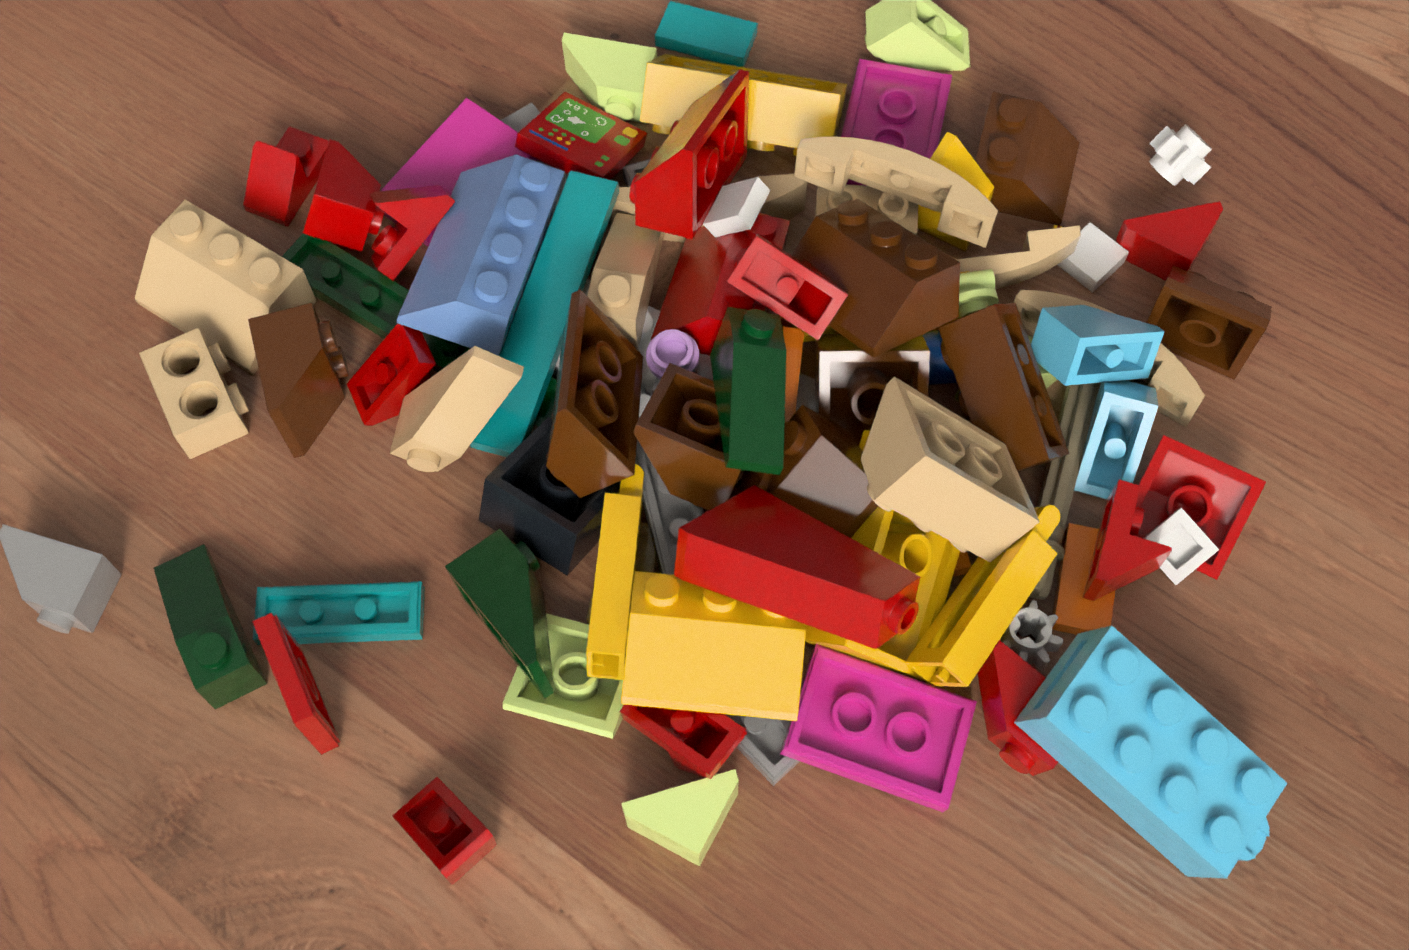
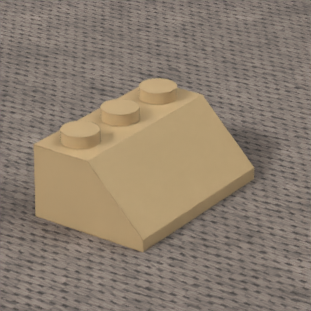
M184 200L151 235L134 298L139 305L184 333L199 328L209 346L218 342L229 361L252 375L258 370V364L248 319L311 302L314 305L317 302L303 269L187 200Z
M896 377L886 384L861 456V462L869 482L867 491L880 508L885 511L894 510L911 519L922 531H933L948 539L959 551H970L988 562L994 560L1040 522L1009 451L1003 442Z

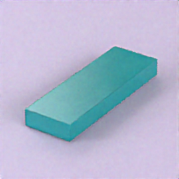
M422 581L257 587L254 620L269 613L277 615L298 644L423 640L425 587ZM254 627L253 640L257 645H262Z

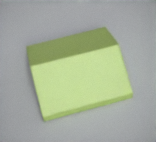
M546 613L554 693L545 699L523 671L517 667L503 700V709L613 739L623 720L620 713L621 708L625 705L621 704L623 680L587 677L586 650L589 624Z

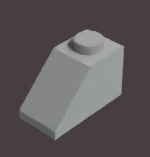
M3 524L0 529L1 544L22 600L39 614L36 619L37 622L52 630L66 634L70 632L72 627L93 633L122 574L103 554Z

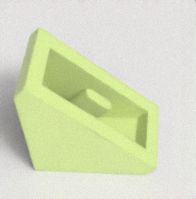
M734 769L714 775L712 779H700L623 802L621 804L627 827L700 866L738 795L739 779Z

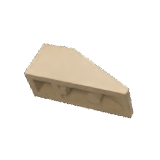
M616 213L594 266L587 297L639 350L664 232L635 226V215Z
M477 346L472 347L404 397L390 454L407 460V464L410 467L423 472H438L456 461L467 450L521 379L524 367Z

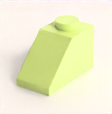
M882 0L866 10L865 42L867 49L875 57L881 58L888 64L930 71H963L970 67L968 29L931 0Z
M564 33L562 47L566 72L591 105L623 121L640 122L647 62L657 58V48Z

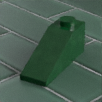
M727 307L710 354L725 467L780 475L784 463L787 350L780 315L769 314L759 309L745 310Z
M498 529L451 561L445 568L463 600L546 699L554 693V682L544 592L534 574L540 568V565L532 551L523 541L514 545L501 529Z
M205 544L154 567L173 637L195 690L216 710L266 685V679Z

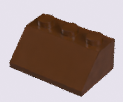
M858 198L842 202L838 207L817 215L791 255L801 262L803 259L810 262L848 293L845 301L828 326L873 358L959 317L960 262Z
M581 289L571 294L561 346L546 464L552 475L567 485L580 498L635 474L637 438L633 431L639 420L644 357Z

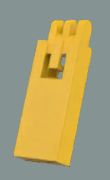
M635 464V474L621 480L619 494L605 493L586 650L587 677L623 680L643 499L644 471L637 464Z
M1055 506L1034 507L1040 520L1037 525L991 562L979 556L905 661L927 684L968 687L993 648L1058 554L1046 543L1060 522V512Z

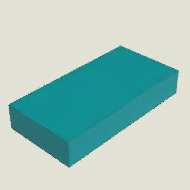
M669 1L655 34V46L718 63L744 67L757 36L758 23Z

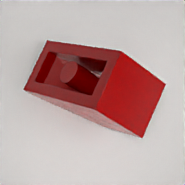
M329 140L303 234L362 252L368 233L378 235L384 216V211L376 206L370 197V193L380 191L381 184L338 141Z
M999 640L977 673L988 740L1001 749L999 756L1007 765L1022 774L1030 773L1034 776L1054 769L1058 761L1014 722L1046 677Z

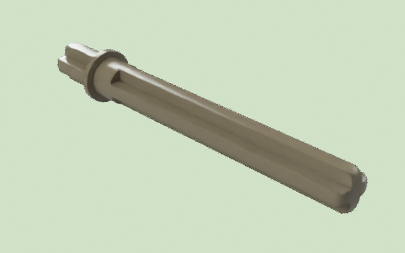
M1100 383L1067 385L1058 423L1070 454L1047 462L1036 506L1053 505L1060 512V522L1046 541L1058 554L1029 595V599H1045L1049 595L1056 563L1064 558L1065 549L1061 546Z

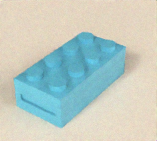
M1112 625L1077 634L1014 722L1187 877L1226 879L1238 860L1249 861L1254 859L1262 850L1266 837H1269L1270 827L1266 816L1287 785V782Z

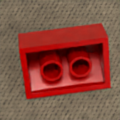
M739 69L692 103L681 120H676L673 123L670 135L662 146H657L654 149L651 160L642 173H637L634 176L629 198L630 202L635 204V226L689 239L695 237L722 186L730 184L747 158L749 71Z
M759 213L750 230L714 237L703 226L693 239L686 238L651 340L665 330H679L687 333L695 340L700 354L710 356L727 307L745 310L759 309L768 313L769 308L728 283L727 280L757 234L785 251L791 220Z

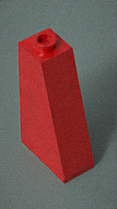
M755 485L679 527L674 576L688 583L873 649H877L896 634L902 635L906 633L917 617L919 605L915 600L920 576Z

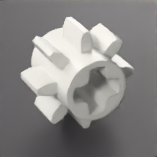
M1186 124L1177 133L1166 126L1150 142L1157 152L1149 160L1150 164L1174 186L1183 178L1194 185L1211 168L1204 161V157L1212 148Z
M1032 600L1028 608L1019 610L1000 639L1027 663H1034L1042 671L1050 661L1046 651L1058 652L1063 639L1052 635V628L1058 616H1047L1044 612L1037 609V601ZM1018 632L1022 637L1031 634L1035 638V641H1033L1030 637H1026L1020 640L1016 636V634Z

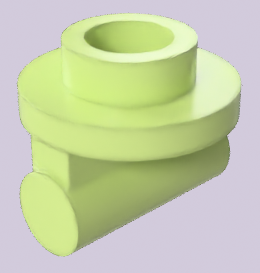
M992 269L960 273L959 319L990 305L998 304L999 299L995 290V276Z

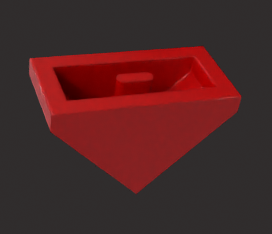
M1220 201L1126 219L1122 223L1115 242L1129 252L1125 261L1166 281L1173 265L1190 271L1223 211Z

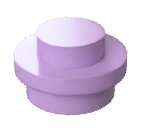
M670 329L659 333L650 341L646 350L649 370L658 379L662 378L669 363L693 373L699 364L700 355L697 343L690 335L679 330Z

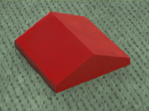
M1163 435L1138 483L1140 491L1136 506L1144 508V516L1137 537L1144 538L1176 510L1182 508L1219 549L1195 570L1217 580L1266 481Z

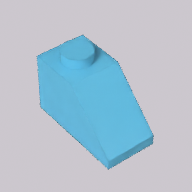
M1087 305L1043 307L1031 347L1037 363L1065 386L1148 378L1165 331L1158 326Z
M1127 380L1101 382L1074 491L1107 499L1119 479L1133 483L1159 406L1156 388Z

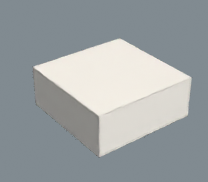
M759 177L722 186L703 225L714 237L750 230L770 189Z
M1090 222L1080 231L1081 236L1074 253L1059 263L1058 266L1093 293L1125 262L1129 252Z
M1182 508L1176 510L1143 538L1172 548V552L1160 569L1175 585L1219 550Z

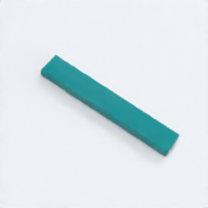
M575 171L569 172L500 353V357L524 367L522 377L470 444L471 448L508 457L531 434L561 352L571 294L579 289L584 290L620 192L618 182Z

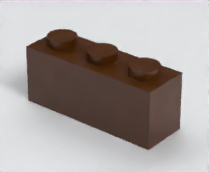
M1016 303L993 304L938 328L943 340L941 343L943 359L947 366L954 371L960 388L958 400L963 414L971 420L973 425L1006 445L1018 472L1070 454Z

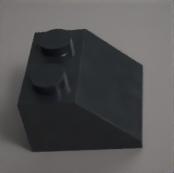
M548 417L485 478L479 521L495 531L501 529L509 540L515 544L523 541L536 557L568 576L598 543L605 493L619 494L621 481L580 498L562 481L557 480L546 467L552 419Z

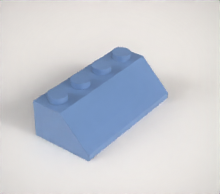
M516 154L461 172L451 194L455 203L438 223L400 310L397 323L469 348L477 346L499 356L552 218L565 171Z

